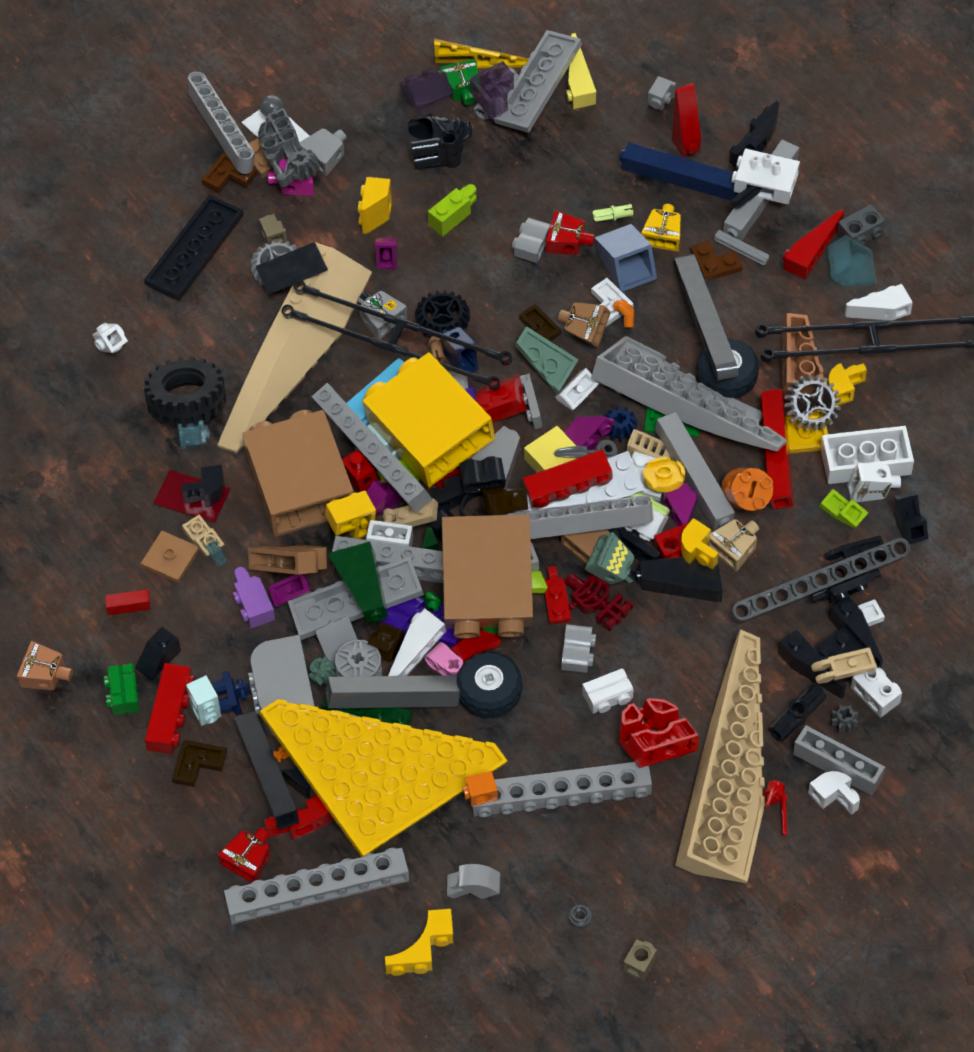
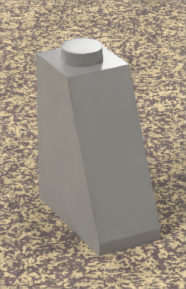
M503 426L495 434V440L471 458L480 461L489 456L502 458L506 485L503 489H507L520 450V436L515 430Z

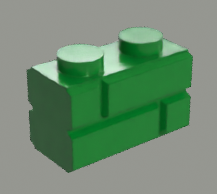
M134 664L108 667V675L104 676L105 688L110 690V694L106 695L107 707L112 708L113 715L139 712Z

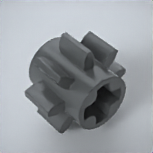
M839 705L838 712L832 711L831 717L834 719H832L831 725L836 726L839 733L841 731L850 733L852 726L857 727L858 721L856 719L858 718V712H854L851 709V705L848 707Z

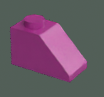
M377 238L375 241L377 269L397 270L398 238Z
M382 480L373 481L366 491L376 509V514H382L383 510L387 508L393 509L404 500L389 483L382 482Z
M686 482L674 491L664 492L663 504L670 510L669 514L677 527L690 522L695 512L698 498L695 490L690 489Z

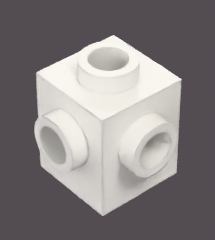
M103 323L97 327V332L92 335L95 339V346L103 352L115 353L128 341L124 331L117 324Z

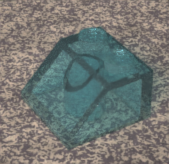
M847 235L828 245L830 274L834 281L845 287L877 284L871 249Z

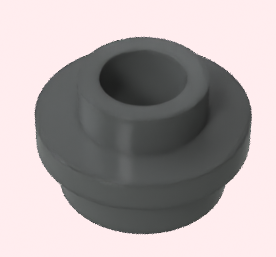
M576 905L569 911V921L572 925L585 927L590 923L592 914L588 907ZM581 914L584 918L577 919L576 916Z

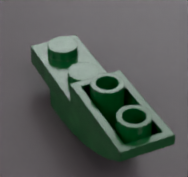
M326 698L322 704V708L327 711L339 710L359 717L379 719L381 722L391 724L398 723L409 726L413 717L411 710L399 707L328 708Z

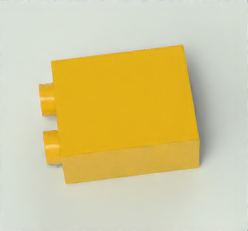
M430 352L420 359L410 358L405 361L399 368L398 375L387 383L377 382L367 390L362 400L367 421L428 488L457 468L459 463L469 459L495 440L492 418Z

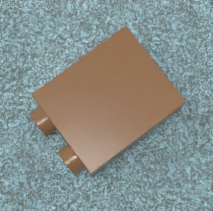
M301 410L294 413L288 420L274 424L268 421L254 424L249 431L242 432L245 455L274 537L328 522L325 517L326 504L332 500H339L354 493L324 410L316 412Z
M530 515L442 517L444 620L446 629H454V637L462 639L479 637L480 628H498V636L500 637L523 636L524 627H532Z

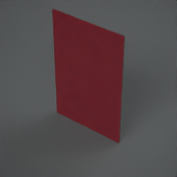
M169 470L153 504L194 517L200 514L204 520L215 523L231 488L225 487L221 500L209 507H206L205 500L195 503H184L181 484L202 482V479Z

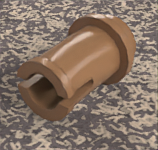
M435 336L430 337L428 346L431 348V354L437 361H439V357L440 362H444L445 356L442 339Z

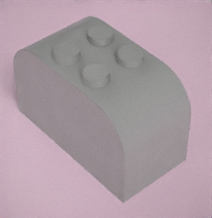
M300 635L269 640L258 645L251 655L252 672L248 673L256 714L260 715L261 709L277 699L286 700L288 703L314 706ZM261 717L264 729L270 735L275 737V735L272 733L270 728L267 726V724Z

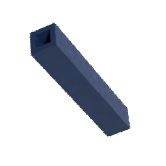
M629 142L626 149L621 151L619 161H622V170L730 201L738 195L737 192H734L735 183H731L734 172Z

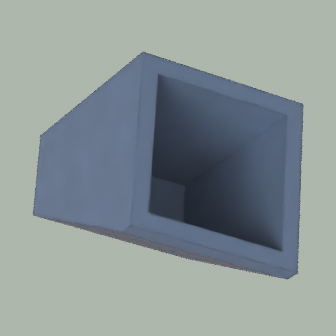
M632 224L595 237L598 256L616 287L621 292L657 279L652 246Z

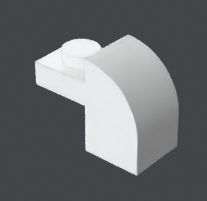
M826 772L813 780L809 785L808 794L822 809L836 799L851 815L859 808V795L854 789H850L852 778L842 772Z

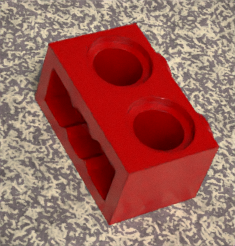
M690 522L654 535L653 546L661 553L660 559L683 557L681 553L682 533Z

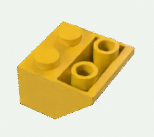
M366 177L365 185L361 186V197L363 198L358 203V213H360L359 225H362L363 234L371 232L390 218L392 206L390 179Z

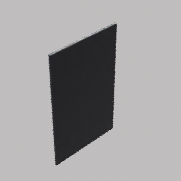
M315 242L256 266L268 294L289 287L297 280L303 281L328 270Z

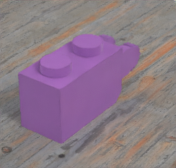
M241 566L236 568L234 572L236 583H234L235 592L232 595L236 605H241L242 610H240L243 621H248L251 629L274 621V609L261 579L256 576L250 577L247 570Z

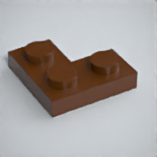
M224 152L204 175L202 184L217 192L223 188L229 179L247 187L258 174L257 168L254 167L253 171L248 174L240 173Z
M710 241L690 246V252L695 255L705 282L743 270L736 251L716 256Z

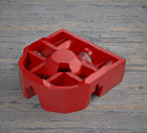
M649 698L645 700L643 708L638 709L632 703L622 711L619 726V742L639 768L698 751L699 735L686 718L679 719V709L676 705L664 699ZM651 728H656L659 731H651Z

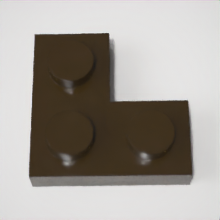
M536 304L519 314V319L528 328L550 342L561 335V329Z
M183 740L172 778L173 783L195 787L200 767L222 771L227 748Z

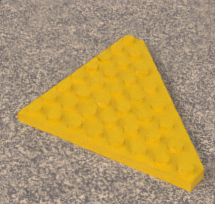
M277 699L259 712L262 719L361 857L381 847L463 793L462 786H466L465 777L488 771L493 773L508 762L495 743L474 741L472 738L457 735H444L442 732L415 729L408 725L381 722L379 719L364 716L362 718L351 716L349 713L322 710L305 704L288 703L286 700Z

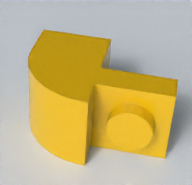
M840 363L831 370L828 385L834 384V387L831 388L832 392L835 390L839 391L834 397L841 399L835 405L853 401L855 392L853 385L864 382L866 379L867 369L864 363L852 365L847 369H844Z
M694 518L682 533V556L689 564L694 559H697L701 565L713 569L718 564L719 552L706 545L710 541L711 529Z

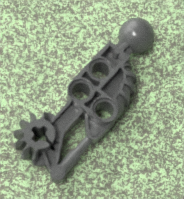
M273 94L265 96L260 102V112L268 119L260 126L258 140L269 166L274 168L279 186L287 187L295 179H299L302 182L304 179L309 180L310 177H315L316 172L319 171L318 157L311 149L305 151L303 148L300 151L301 145L296 130L284 109L282 99ZM287 158L286 167L283 173L278 163L280 160Z

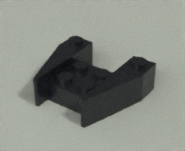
M849 596L831 607L829 620L838 629L837 632L812 647L798 630H795L780 640L778 654L791 669L841 699L845 695V683L854 676L838 680L833 679L830 682L818 684L816 676L830 672V668L815 672L811 667L813 663L828 659L831 656L870 648L877 668L880 667L882 669L883 658L864 614Z

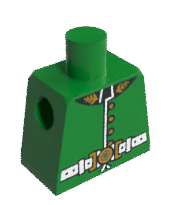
M476 59L440 67V81L452 101L463 100L465 105H471L475 102L474 97L480 94Z

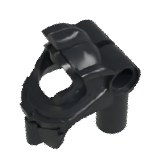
M432 113L407 120L409 133L415 138L423 139L411 141L415 169L437 165L455 168L460 165L463 143L472 135L471 122L466 121L464 123L460 121L459 117L455 118V120H449Z

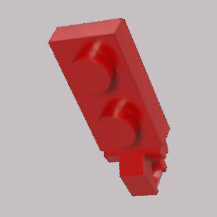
M556 566L548 567V579H544L547 585L544 595L549 625L571 622L565 581L563 577L558 578Z

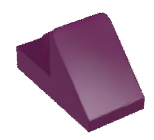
M294 574L268 587L274 607L285 605L289 600L311 592L305 574Z

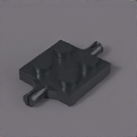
M879 569L863 573V576L828 590L822 589V591L812 594L811 599L813 603L827 599L834 602L848 596V591L852 595L869 588L867 583L880 578L881 573Z

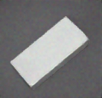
M585 368L579 371L555 398L573 411L599 383L591 378L592 374Z

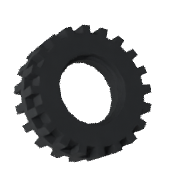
M190 356L189 360H183L182 357H178V361L175 362L167 360L166 365H157L156 371H150L148 373L149 378L144 380L148 412L152 414L154 420L159 418V423L161 424L169 422L171 427H175L176 424L187 427L189 423H193L196 426L199 425L198 421H210L209 416H217L219 414L218 409H223L224 402H226L221 369L219 367L215 368V363L212 361L207 364L205 358H201L198 361L195 360V357ZM184 385L202 386L193 393L184 395L168 392Z

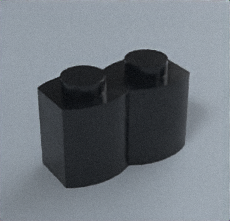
M489 456L481 461L467 459L459 463L463 493L481 492L482 488L496 486L505 488L506 479L502 458Z

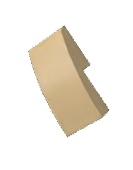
M200 514L182 525V530L194 545L199 546L200 551L206 557L225 545L213 528H209Z

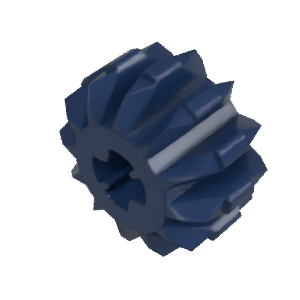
M617 406L616 410L610 408L608 414H604V417L612 418L616 421L611 431L606 434V437L611 436L612 441L616 438L621 443L623 438L629 440L633 429H637V418H635L633 411L628 412L627 407L623 410H620L619 406Z

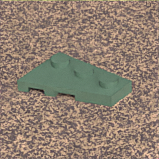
M527 326L515 343L516 348L553 391L558 394L578 359Z

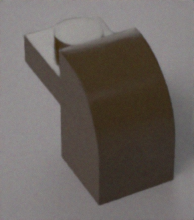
M502 486L481 489L483 509L486 514L505 515L508 512L528 509L525 486L511 489H503Z
M382 621L378 630L370 635L368 644L378 648L381 658L391 662L396 658L402 645L404 631Z

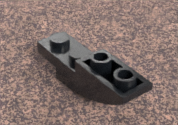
M777 100L771 106L768 105L758 117H754L749 125L750 132L744 136L741 142L731 147L729 151V163L731 165L737 166L738 158L743 156L745 149L762 152L766 148L777 125L779 102Z
M451 476L443 480V488H433L427 491L430 497L438 502L437 513L442 509L451 510L461 505L462 499L467 494L463 493L460 476Z

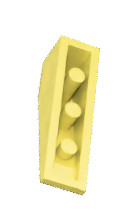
M573 33L571 35L572 37L577 38L576 33ZM581 47L569 65L568 90L565 92L567 101L571 102L573 109L596 104V90Z

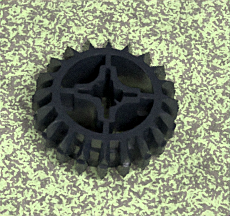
M436 290L434 295L429 292L428 298L422 297L421 302H418L415 311L416 323L439 333H442L444 329L448 331L457 327L464 331V329H467L468 322L470 321V309L467 306L466 300H462L461 295L455 296L454 291L448 294L446 290L443 293H439ZM454 312L458 314L457 318L453 317ZM428 313L432 314L430 320L427 318Z

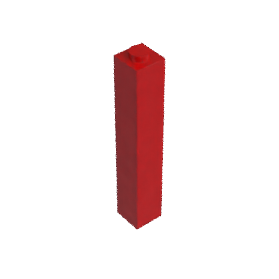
M770 389L761 392L763 425L787 440V443L778 451L765 449L767 475L773 481V495L770 503L773 510L794 507L786 415L787 408H784L786 400L784 399L782 389Z

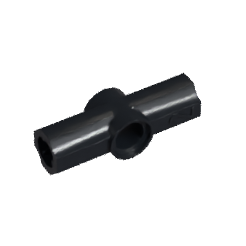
M812 684L798 699L792 700L788 709L769 726L768 731L772 734V737L777 741L783 742L797 727L804 725L807 717L826 699L827 695L818 685ZM799 711V712H801L802 714H799V715H798V714H795V713H793V712Z

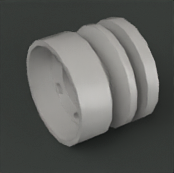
M352 640L346 642L336 653V677L383 675L379 650L369 645L368 641Z

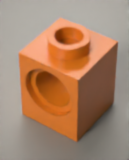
M492 771L465 777L466 786H462L465 800H470L471 807L498 800V790Z

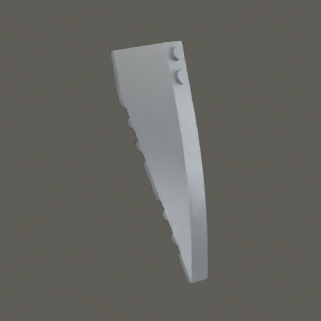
M627 336L600 354L596 359L591 376L592 379L665 415L676 412L680 420L686 424L738 442L773 451L780 450L787 443L785 438L769 427H761L758 422L759 420L753 416L747 417L742 414L743 409L737 405L734 407L729 405L727 398L706 387L703 383H697L695 376L690 373L684 374L681 372L679 365L674 362L670 364L665 361L666 356Z

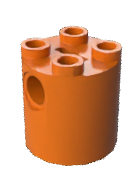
M737 468L726 474L722 481L721 489L734 509L755 511L763 509L769 503L773 495V481L771 477L760 469Z

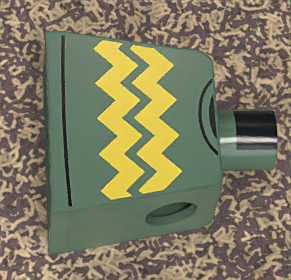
M613 532L600 536L585 570L609 584H615L623 580L631 583L637 575L630 569L634 555Z

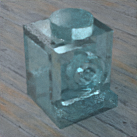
M203 420L198 421L199 425L196 426L193 423L187 424V427H182L181 424H178L182 450L186 449L187 445L196 446L206 443V438H210L208 425L204 426Z

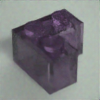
M502 61L471 77L470 93L491 119L508 111V96L506 93L514 89V74Z

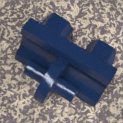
M229 671L223 672V678L213 682L218 696L228 693V697L219 700L220 710L222 714L234 711L236 716L243 714L238 697L241 698V701L247 700V695L251 693L250 684L243 683L242 679H238L235 686L234 679L231 678Z

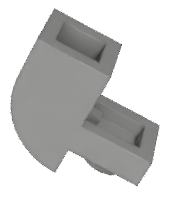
M480 864L461 865L458 872L447 875V896L454 899L471 893L484 899L499 894L500 872Z

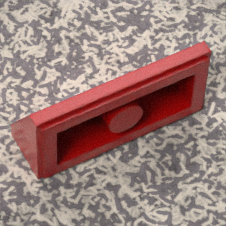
M148 589L105 595L108 615L151 609Z

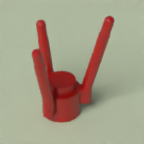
M772 780L768 782L766 790L763 791L766 802L765 807L769 808L770 804H778L781 801L782 834L786 836V801L788 795L784 793L785 785L782 782Z

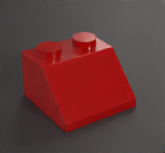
M519 375L500 381L501 386L496 391H492L488 386L480 388L476 394V402L492 418V423L526 411Z

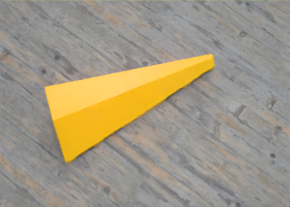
M434 39L435 63H459L476 59L477 68L523 67L529 60V58Z

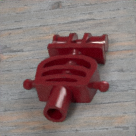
M571 573L565 580V584L575 590L572 593V603L569 604V609L574 610L577 607L582 613L587 615L603 609L596 616V623L600 625L603 622L604 628L608 631H611L615 624L619 625L621 623L620 617L626 618L627 612L634 608L633 604L628 600H625L624 604L619 606L623 602V595L620 593L609 603L608 583L594 575H590L583 581L574 573ZM601 590L605 592L602 597L600 596Z

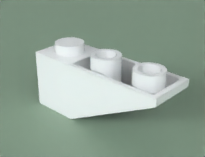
M900 284L890 286L877 293H870L860 299L849 301L846 303L844 315L848 318L893 321L910 315L913 302L903 285Z

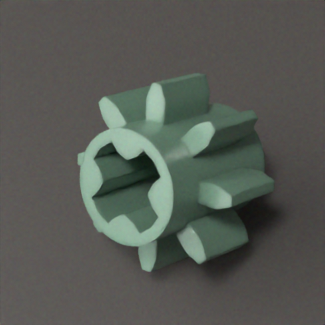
M327 657L315 659L309 667L312 671L309 677L319 685L322 683L327 684L328 677H335L336 675L334 671L336 666Z

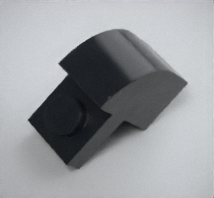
M222 465L201 467L202 482L181 484L184 503H195L205 500L206 507H209L219 502L225 492Z
M913 491L894 496L896 504L894 516L903 539L907 540L909 544L929 539L927 521L920 514L918 494Z

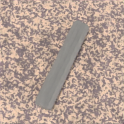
M718 230L714 236L715 241L762 265H766L769 260V254L722 230Z

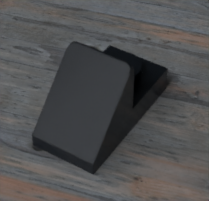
M295 765L296 769L282 770L284 781L305 798H310V784Z

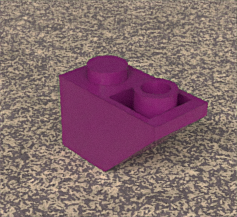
M604 416L577 417L564 433L576 446H586L587 450H593L598 441L611 431L616 421Z

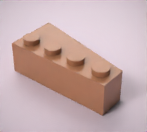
M787 313L782 327L810 326L807 315ZM812 331L783 332L782 350H788V352L817 350V347L814 346ZM818 355L792 356L782 359V391L784 396L791 395L787 389L789 387L794 388L792 382L797 381L799 383L801 376L806 380L807 375L811 374L814 381L815 376L820 375V382L824 379V371L819 363ZM804 387L800 392L812 395L817 388ZM824 393L821 396V400H823L825 396Z

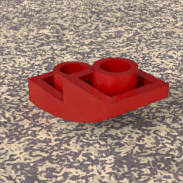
M482 629L480 630L479 637L463 639L453 646L451 651L461 657L464 663L473 655L499 647L501 639L495 633H489Z

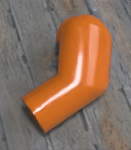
M616 300L613 308L624 315V327H634V308L626 300Z

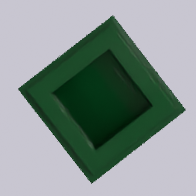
M429 526L426 529L423 549L438 551L437 539L432 528Z

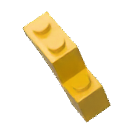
M451 909L428 910L425 930L417 942L401 953L385 956L386 974L400 976L409 972L424 974L432 971L431 945L444 947L453 944Z

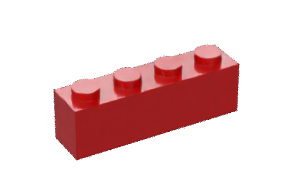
M602 449L524 477L523 485L526 487L527 496L532 508H541L547 506L551 501L557 499L564 500L573 493H583L588 491L590 487L596 485L603 486L613 479V471Z
M164 663L145 738L147 751L173 754L175 747L179 746V729L184 726L185 714L183 713L184 709L189 706L186 684L195 681V676L191 674V668L188 666Z

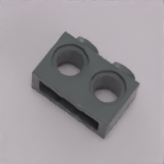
M870 204L839 221L837 235L852 250L863 246L872 238L881 236L884 232L885 219Z

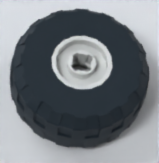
M727 338L737 363L739 376L717 381L705 348L699 354L696 372L699 383H703L706 387L724 397L735 399L746 395L754 388L758 379L759 363L757 354L749 345L740 340Z
M484 652L473 655L463 663L457 674L456 681L460 690L459 700L461 705L473 715L481 718H497L509 713L519 702L522 693V676L513 660L503 654Z

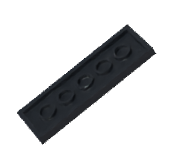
M209 194L144 279L145 285L179 301L243 217V210Z

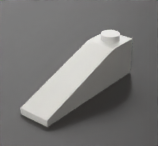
M426 609L421 613L415 614L388 676H407L446 633L445 624Z

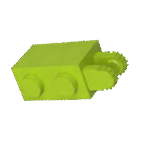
M468 184L461 190L454 189L428 211V226L443 237L471 214V205L477 199L475 194L477 188L475 185Z

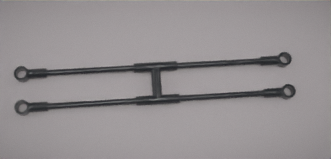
M297 280L293 285L295 292L299 295L305 293L314 297H322L395 324L396 326L389 341L370 338L308 316V314L294 310L289 304L284 305L281 309L286 319L295 318L304 322L308 321L372 343L373 346L404 357L409 356L417 359L423 357L396 345L403 329L407 328L484 353L488 357L499 360L504 366L512 363V356L508 351L499 352L490 348L485 349L424 328L418 323L388 313L384 314L320 292L319 289L307 286L302 280ZM504 357H509V359L503 360ZM439 362L446 370L472 378L476 382L487 385L492 391L498 390L501 386L497 376L487 377L478 373L474 374ZM492 382H497L496 385H491Z
M974 315L959 316V318L860 321L851 324L795 327L767 326L761 323L757 325L755 335L758 338H765L767 335L782 334L783 332L868 329L872 343L870 346H859V348L789 352L788 350L773 351L771 348H765L761 353V360L765 363L771 362L772 359H783L792 356L891 353L899 350L953 347L974 348V340L897 346L895 344L880 345L877 329L889 328L890 326L944 323L974 324Z

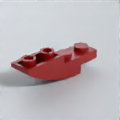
M316 795L309 800H305L307 809H297L298 824L278 830L272 816L264 820L265 829L270 833V837L290 832L291 838L296 839L318 830L334 820V818Z

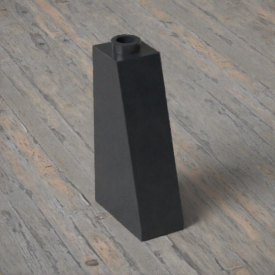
M683 557L643 560L639 563V569H636V581L641 582V589L643 591L722 602L723 589L719 564L711 569L708 566L701 565L697 559H694L689 564Z

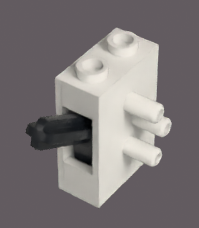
M745 149L743 156L738 158L737 168L739 169L738 172L734 171L731 183H735L734 192L740 194L731 200V204L735 209H740L754 197H759L789 205L799 173L800 161Z

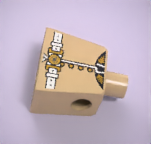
M732 520L712 532L707 545L719 552L718 557L737 572L756 548L757 537L754 534L759 531V527L752 520L745 526L738 520Z

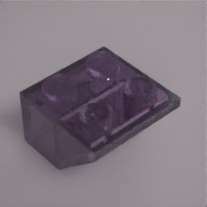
M425 69L422 71V75H409L404 78L405 81L399 83L413 107H419L453 94L446 72L438 69Z

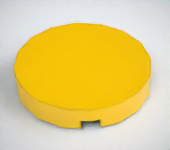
M668 457L656 458L649 461L643 469V480L646 486L654 491L671 492L678 489L684 483L685 468L677 460L675 462Z

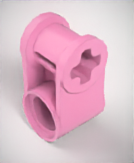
M439 642L424 657L426 663L442 676L457 675L463 665L461 657L457 656L442 642Z

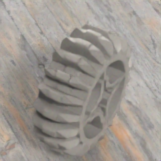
M272 240L270 245L264 243L263 248L258 247L257 252L253 253V259H251V273L261 287L264 284L256 266L296 250V245L290 246L289 241L283 244L281 240L278 243H274Z
M811 374L807 375L806 380L801 376L799 383L797 381L792 382L794 388L789 387L787 389L791 395H785L784 399L790 401V403H785L784 408L791 409L786 412V415L793 414L794 417L790 421L793 423L798 420V428L805 424V431H808L811 426L813 431H817L819 425L823 430L826 428V424L831 425L833 423L831 418L836 419L838 417L834 411H839L841 407L835 405V403H839L841 399L834 396L839 391L835 390L832 392L831 388L834 387V384L831 383L827 386V378L820 382V375H816L814 381ZM804 387L817 388L812 395L800 392ZM823 393L827 398L828 408L821 400ZM815 397V406L809 409L811 404L810 400ZM797 398L804 407L802 414L797 407ZM812 411L825 414L820 419L808 418Z

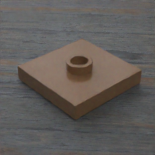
M161 531L142 560L141 567L179 584L200 549L199 546Z

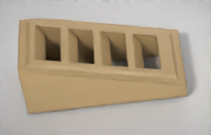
M633 429L627 444V451H629L630 455L638 452L654 458H670L661 440ZM653 447H656L655 453L652 452ZM661 449L665 450L663 456L659 455Z

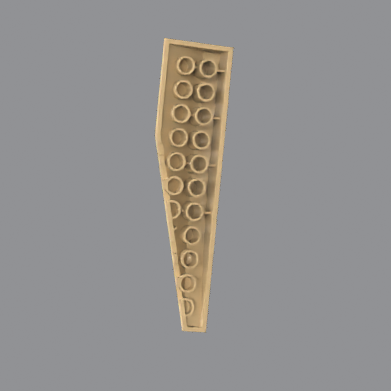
M316 243L328 270L303 280L305 284L319 289L320 292L357 304L358 297L364 292L372 272L336 249ZM293 285L282 305L283 307L289 304L294 310L344 329L354 311L351 307L322 297H314L305 293L299 295L295 292ZM280 309L239 393L219 440L218 447L238 453L244 446L242 432L249 431L256 423L266 421L269 414L274 412L279 407L278 404L289 396L305 378L308 370L318 363L317 360L329 351L332 343L337 341L342 333L308 321L304 322L295 318L286 319Z
M743 630L738 632L714 708L675 866L697 875L747 883L764 811L765 796H763L762 789L764 787V777H762L764 757L761 756L763 722L762 712H760L762 694H760L759 684L761 683V674H759V664L761 663L760 638Z

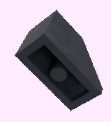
M161 627L148 640L137 662L136 670L153 681L163 670L164 663L169 664L180 653L179 638L164 627Z

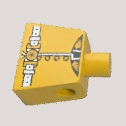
M664 204L662 210L653 209L641 234L654 248L679 252L681 215L674 212L675 208L671 204Z

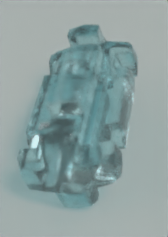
M211 541L206 545V549H209L208 552L212 559L216 561L215 564L217 566H223L227 563V558H225L221 547L218 546V542Z

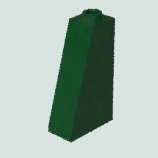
M371 542L328 553L335 570L367 623L378 622L389 617L376 555Z

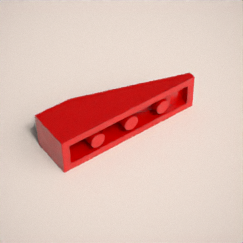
M693 83L675 90L672 141L682 157L700 151L701 147L699 115L695 85Z
M839 210L794 243L790 250L787 249L783 256L784 270L806 279L836 234L838 222L844 218V211Z

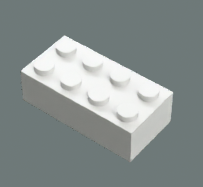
M906 426L822 435L820 450L828 484L849 482L857 463L888 465L891 475L905 476L912 474L914 459Z

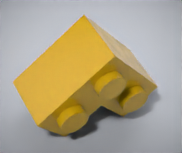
M366 491L355 492L348 497L339 500L335 499L326 504L325 517L336 536L348 531L352 538L355 539L367 536L370 520H375L376 509Z

